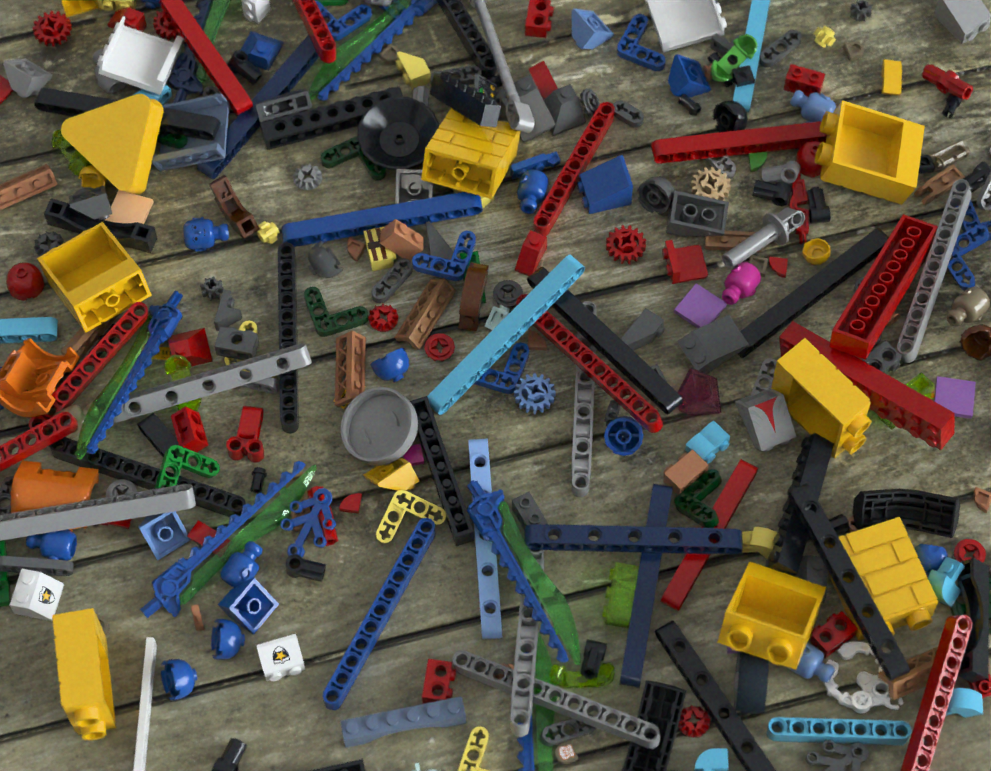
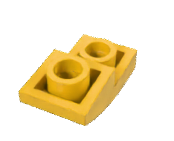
M883 59L881 94L900 96L902 87L901 61Z

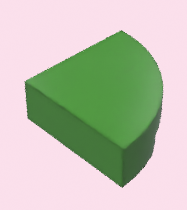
M767 152L749 153L751 172L759 170L764 165L767 159Z

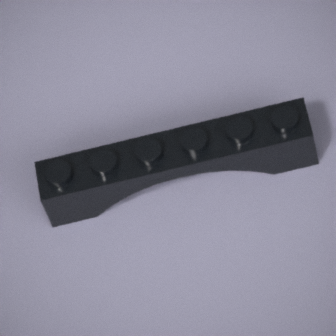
M52 198L44 212L48 225L79 234L103 222L122 246L147 253L152 252L157 240L155 227L138 222L116 223L99 220V218L93 219L72 209L69 203Z
M975 558L961 562L965 567L957 578L964 597L967 616L972 620V629L957 676L971 683L988 679L989 566Z

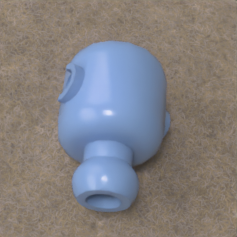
M796 90L790 101L792 106L802 108L801 115L806 119L807 123L822 121L826 111L833 113L836 108L835 103L830 100V97L823 95V93L813 92L807 97L802 91Z
M809 643L806 645L797 669L787 667L805 679H810L817 675L819 680L824 683H828L835 672V668L831 664L823 663L824 653Z

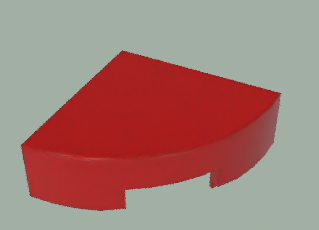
M769 257L770 268L778 276L786 278L788 259Z
M362 493L347 496L341 502L339 511L359 514Z

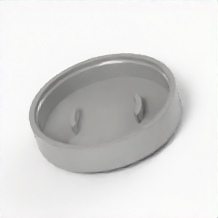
M387 387L371 388L357 395L346 408L341 421V437L346 449L360 461L374 466L390 464L401 458L412 446L418 429L417 414L411 402L396 390Z

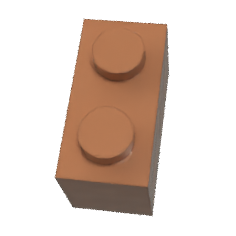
M397 219L381 230L380 244L398 256L411 260L414 255L423 251L424 237Z
M692 449L689 453H683L676 464H671L664 470L663 482L667 486L673 487L672 490L679 495L708 471L709 465Z

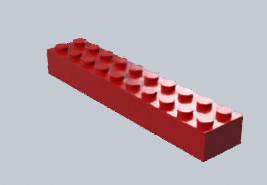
M904 214L902 215L832 329L829 347L864 360L867 359L928 256L938 226Z
M792 321L779 336L781 357L806 338L819 351V354H823L836 367V370H840L853 383V386L858 387L870 399V410L877 413L882 419L893 422L896 427L905 429L913 437H919L929 446L942 450L954 435V412L863 360L829 347V341Z

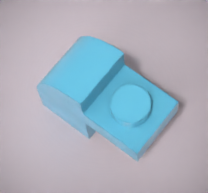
M947 556L937 571L931 570L928 580L934 590L937 601L952 607L961 593V589L955 584V581L965 566L961 562Z
M954 688L946 715L957 713L964 718L982 715V694L972 689Z
M713 748L701 753L697 758L694 771H728V748Z

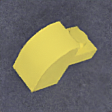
M754 527L753 531H743L742 553L759 552L768 559L773 550V540L777 532L763 527Z

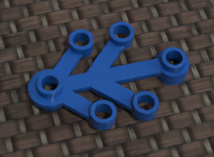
M320 488L315 491L312 498L301 502L293 501L290 504V510L296 514L301 513L305 508L311 506L313 508L308 514L291 520L285 518L281 521V528L285 531H291L294 527L304 524L295 543L288 547V556L293 555L292 550L295 547L297 548L295 554L301 557L304 556L305 549L303 544L312 528L315 535L314 545L319 548L326 546L327 539L323 536L318 515L322 509L325 518L323 520V527L327 530L335 528L336 521L332 518L329 507L332 502V494L329 490ZM324 495V500L320 501L319 497ZM299 504V508L294 510V506ZM331 520L332 525L327 527V522ZM286 522H290V526L288 528H285ZM322 538V544L318 545V540Z

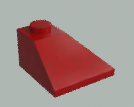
M205 328L172 335L168 339L175 370L213 362Z

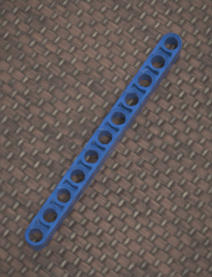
M461 192L287 223L282 226L283 243L288 242L297 247L318 243L321 240L326 242L364 235L365 230L386 227L395 219L410 227L426 224L428 221L433 223L477 215L483 210L481 196Z
M423 518L417 523L323 692V700L327 709L337 710L343 704L435 538V523L430 518ZM423 528L431 529L429 532L422 531ZM415 544L422 545L420 548L417 549L413 547V545ZM407 560H410V561L413 562V563L410 564V565H405V564H404V562L407 561ZM396 577L404 578L400 582L394 580ZM391 593L394 594V597L388 599L385 595ZM379 610L385 611L383 615L375 614ZM369 627L376 628V630L373 632L366 631V629ZM359 644L366 645V647L361 650L356 648ZM350 661L357 662L353 667L347 665ZM341 678L347 679V682L344 684L337 683ZM332 695L338 697L332 702L327 700Z

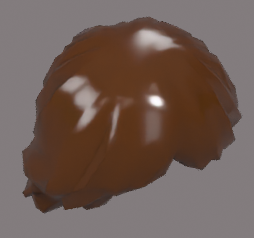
M983 324L974 325L961 334L959 342L969 357L982 361L991 356V327Z

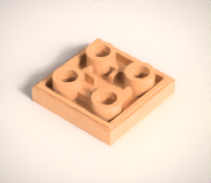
M118 190L111 205L112 214L105 220L116 223L138 222L144 224L154 203L153 199Z

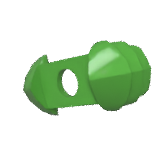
M745 34L734 39V46L718 62L716 60L713 61L711 66L713 80L718 82L731 80L733 78L731 75L732 69L738 68L746 58H753L758 47L757 41L753 36ZM734 55L737 58V63L735 65L729 64L727 61L728 56Z

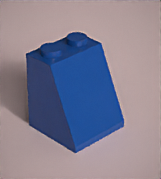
M623 155L617 156L580 174L577 188L579 193L583 194L582 204L584 208H587L589 214L632 205L633 184Z

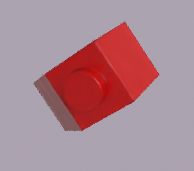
M129 7L116 11L107 24V27L114 29L116 23H120L124 16V26L142 32L147 26L144 13Z
M529 231L522 245L515 271L527 276L535 272L547 249V236Z

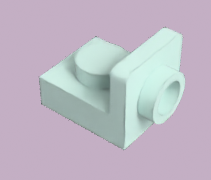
M500 305L499 308L493 306L484 327L493 330L509 314L511 309Z

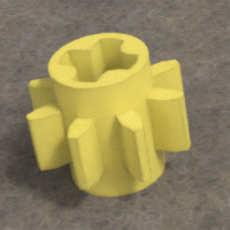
M825 25L823 28L818 27L813 33L816 37L814 41L824 48L826 45L832 46L836 41L834 38L835 32Z
M264 221L258 225L260 230L256 233L263 243L273 244L278 240L276 236L280 232L273 222Z

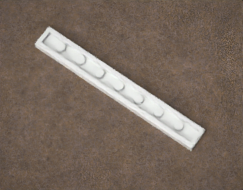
M146 637L133 771H145L157 651L154 637Z

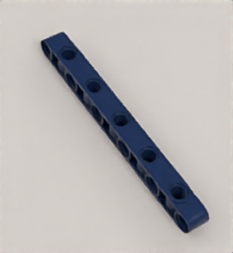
M530 524L525 526L524 546L531 550L680 554H739L743 551L742 531L738 529ZM555 535L558 539L551 540L549 536ZM595 536L598 540L592 541L589 537ZM635 537L638 539V541L632 542L629 540V538ZM675 538L678 542L673 543L669 539ZM715 539L718 543L713 544L709 540Z

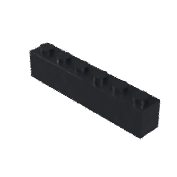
M434 73L429 93L431 96L480 126L497 127L501 106L495 103L494 99L486 97L484 93L477 92V89L469 87L468 83L460 82V79L452 77L451 73Z

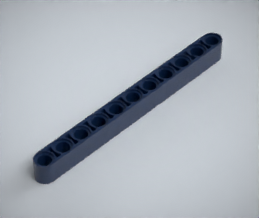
M309 34L252 99L253 108L239 114L227 128L225 159L200 163L197 165L199 172L211 179L217 178L259 129L262 122L259 121L255 104L290 92L318 60L319 55Z
M653 484L646 527L667 526L673 487ZM641 553L620 685L640 688L662 553Z

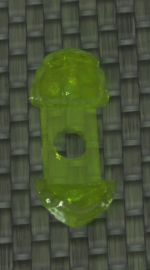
M61 129L54 132L51 140L52 148L58 147L70 162L68 165L69 170L79 177L82 168L92 164L77 150L74 153H67L66 148L72 145L62 136Z
M172 355L165 361L166 375H171L173 381L192 376L189 369L192 367L191 363L184 356ZM202 398L176 406L178 410L188 407L197 411L201 405Z
M610 662L600 665L597 678L588 679L586 682L581 683L576 680L577 677L583 676L580 674L581 671H567L565 666L553 664L550 672V681L559 687L567 689L600 688L613 682L615 668Z

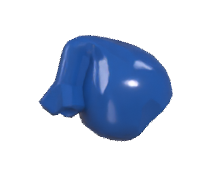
M919 544L914 548L927 575V579L931 570L937 571L946 556L948 557L944 547Z

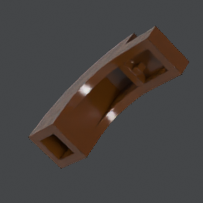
M223 175L209 183L218 207L238 235L246 238L260 230L252 213L248 212L237 198L227 176Z
M471 262L469 264L460 302L459 329L478 330L481 301L487 283L489 265Z

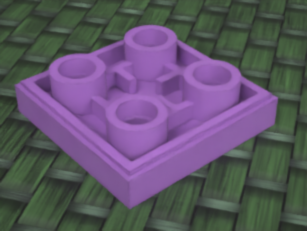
M696 283L674 309V313L696 328H700L714 322L725 309L727 303Z
M937 376L934 401L954 412L955 417L972 419L976 382Z

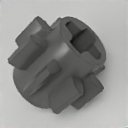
M857 0L856 5L851 4L850 16H854L856 21L865 22L866 17L871 18L872 5H869L867 0Z
M214 276L208 279L205 278L204 284L200 285L203 298L207 296L210 301L216 298L220 299V293H223L224 289L222 287V280L217 281Z

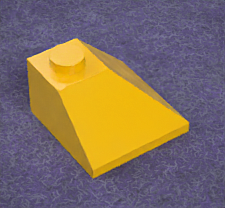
M399 458L390 464L375 466L363 474L367 480L375 485L397 491H409L420 481L410 462L403 458Z

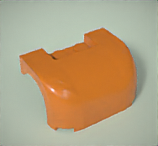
M31 338L23 340L24 345L17 351L13 349L0 370V404L8 411L22 417L30 418L48 414L56 400L51 395L56 389V384L63 377L64 373L74 369L80 358L71 347L67 348V352L64 355H53L41 349Z
M22 460L12 482L11 513L90 500L94 485L99 483L98 469L79 467L77 473L41 469V462Z

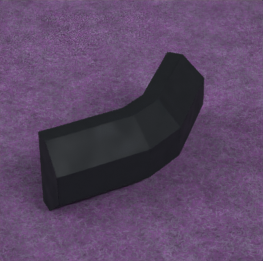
M912 489L860 491L854 498L852 514L858 530L900 517L905 529L952 538L959 521L960 502L959 498Z
M646 680L637 718L657 726L660 734V743L657 747L650 749L630 742L622 771L667 770L686 690ZM648 733L645 738L653 739L656 735Z

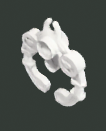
M847 642L838 649V654L843 660L853 658L856 653L874 656L868 643ZM830 659L825 663L831 664L835 668L832 678L828 683H824L828 691L827 695L836 698L840 705L851 708L859 714L866 713L871 707L885 705L887 708L894 710L899 709L898 705L890 703L891 698L889 697L888 684L879 679L878 675L860 672L857 675V684L862 691L855 692L853 696L849 695L848 692L843 694L837 690L838 685L833 680L838 674V663ZM879 666L878 672L883 671L881 666ZM878 690H883V691H885L886 693H884V694H879L877 691H878ZM902 697L897 699L899 705L904 704Z

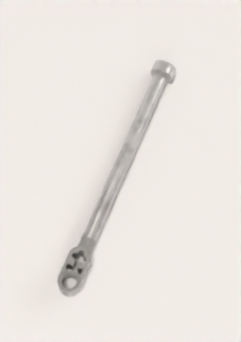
M469 0L471 6L477 10L509 101L505 112L510 127L514 130L530 133L534 128L535 121L529 105L520 102L486 7L487 0Z

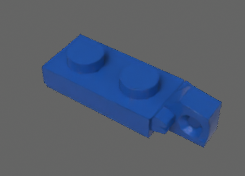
M557 151L547 155L543 153L512 164L510 175L512 179L521 178L522 174L527 170L542 171L545 167L557 166L561 160Z

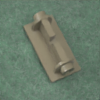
M962 140L930 155L935 166V172L966 158L970 153L969 147H964Z

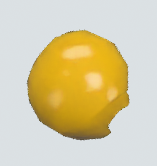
M93 165L83 167L78 178L82 180L81 185L83 188H97L103 185L105 187L107 178Z
M820 238L811 239L804 243L802 250L803 257L812 265L825 263L831 253L830 245Z

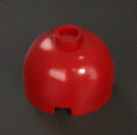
M820 141L806 142L797 152L795 161L800 165L801 173L804 176L815 178V176L821 175L822 165L815 163V155L821 143Z
M27 262L18 263L8 271L6 286L11 296L15 299L26 301L27 298H36L43 291L45 286L44 277L39 268L34 264Z

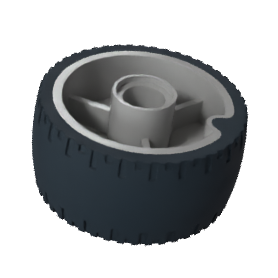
M743 651L738 652L734 676L735 711L756 714L764 713L769 660Z

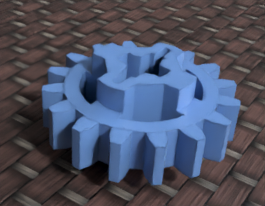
M536 373L533 374V377L526 374V379L520 378V384L515 385V403H520V409L525 407L526 413L530 410H533L534 414H536L537 410L544 413V407L550 409V403L554 404V397L556 396L554 384H550V378L544 380L543 374L540 377H537Z

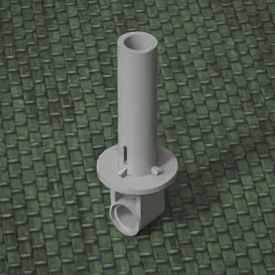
M787 207L776 215L772 213L765 214L762 219L764 227L723 254L722 260L729 269H733L737 264H740L772 241L780 245L786 244L789 240V233L804 223V213Z

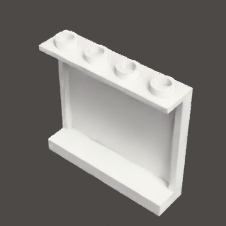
M645 0L663 53L709 40L716 33L720 36L725 35L726 21L724 17L721 18V7L715 0Z
M123 16L120 23L117 22L115 25V33H111L109 37V45L106 44L104 47V55H100L97 66H100L98 74L161 95L181 52L184 39L177 35L173 43L124 26L125 17Z

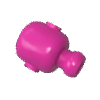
M741 262L731 270L725 279L724 286L726 289L722 292L724 302L733 305L738 302L739 298L744 299L756 293V287L761 281V274L753 264Z

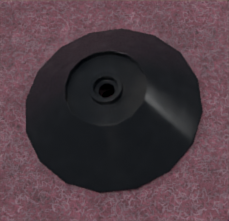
M389 97L376 102L364 112L358 124L357 141L363 154L375 165L388 170L410 169L423 163L425 148L440 125L435 113L423 102L410 97Z

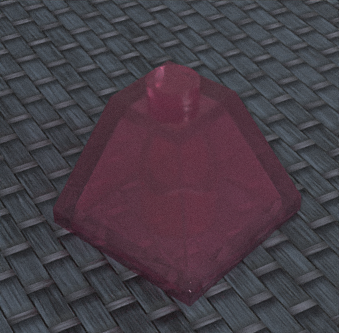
M693 368L689 369L678 390L683 399V403L678 406L679 411L691 416L722 413L717 378Z

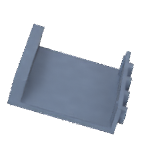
M221 93L163 105V108L213 116L221 124L214 140L187 137V145L180 149L161 144L160 154L153 156L152 164L159 171L225 159L229 102ZM164 133L161 135V137H165L169 133Z

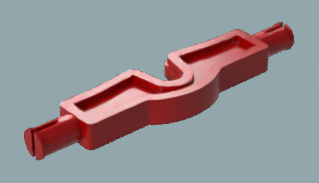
M800 170L796 180L791 183L792 197L789 208L802 211L805 215L802 226L795 229V234L799 235V244L802 245L803 243L804 245V243H807L806 234L809 232V210L798 207L808 202L805 180L801 179Z

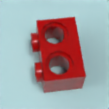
M529 0L525 36L546 38L547 31H551L552 21H549V18L553 17L554 6H551V0Z
M791 64L785 79L784 90L792 93L800 90L807 97L813 92L820 94L824 84L825 73Z
M184 407L171 415L179 446L197 453L209 445L199 412Z
M843 611L837 615L833 613L827 618V623L823 626H816L811 633L810 643L824 653L825 659L837 651L844 643L855 637L858 628ZM842 625L845 629L838 630L835 626ZM820 637H827L830 641L823 642Z
M428 659L422 692V704L452 698L453 689L450 688V683L455 681L456 669H453L452 662ZM438 671L446 672L442 677L436 675ZM435 690L443 691L440 696L433 694Z

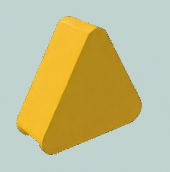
M135 94L66 119L61 126V133L118 190L140 195L146 190L164 110L159 101L150 99L144 94Z

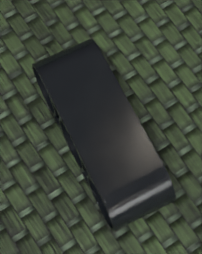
M154 413L137 424L143 435L163 458L168 448L172 445H179L177 439ZM173 451V452H172V454H174V457H173V458H177L178 456L176 455V452Z

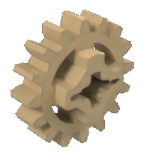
M705 167L704 172L698 170L697 175H693L691 193L724 201V198L729 196V191L731 190L730 178H726L727 173L721 174V169L714 171V167L711 170Z

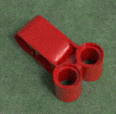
M243 406L237 436L230 437L226 442L228 455L232 460H240L245 455L254 463L263 460L264 449L262 442L259 440L264 414L263 408ZM234 447H240L237 450H232ZM253 449H259L257 452H251Z

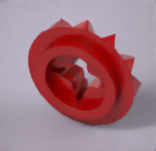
M383 303L380 306L375 305L374 309L370 310L368 317L370 326L380 332L392 330L397 325L399 319L397 310L392 308L391 305L388 306ZM380 313L384 316L387 315V322L383 318L380 319Z
M438 333L426 340L424 348L428 358L443 362L447 358L450 359L454 353L455 344L450 336ZM438 342L441 347H445L442 348V353L437 349Z
M974 539L961 540L954 548L953 556L956 561L962 562L971 559V557L964 558L966 551L968 553L975 551L972 557L982 563L985 561L986 551L983 545Z
M693 705L683 708L678 724L680 731L692 738L704 735L710 726V718L707 711L703 710L700 706ZM692 714H694L695 719L700 720L697 722L696 728H694L692 722H688V720H691Z

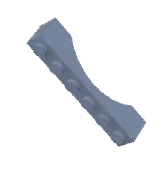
M461 696L342 720L340 722L345 748L363 745L380 737L405 730L427 727L447 728L466 724V715Z

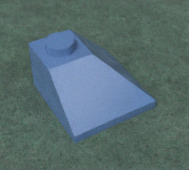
M572 10V37L579 48L592 50L614 36L612 31L594 11Z
M176 511L147 516L138 527L157 560L191 540L186 537L188 533Z

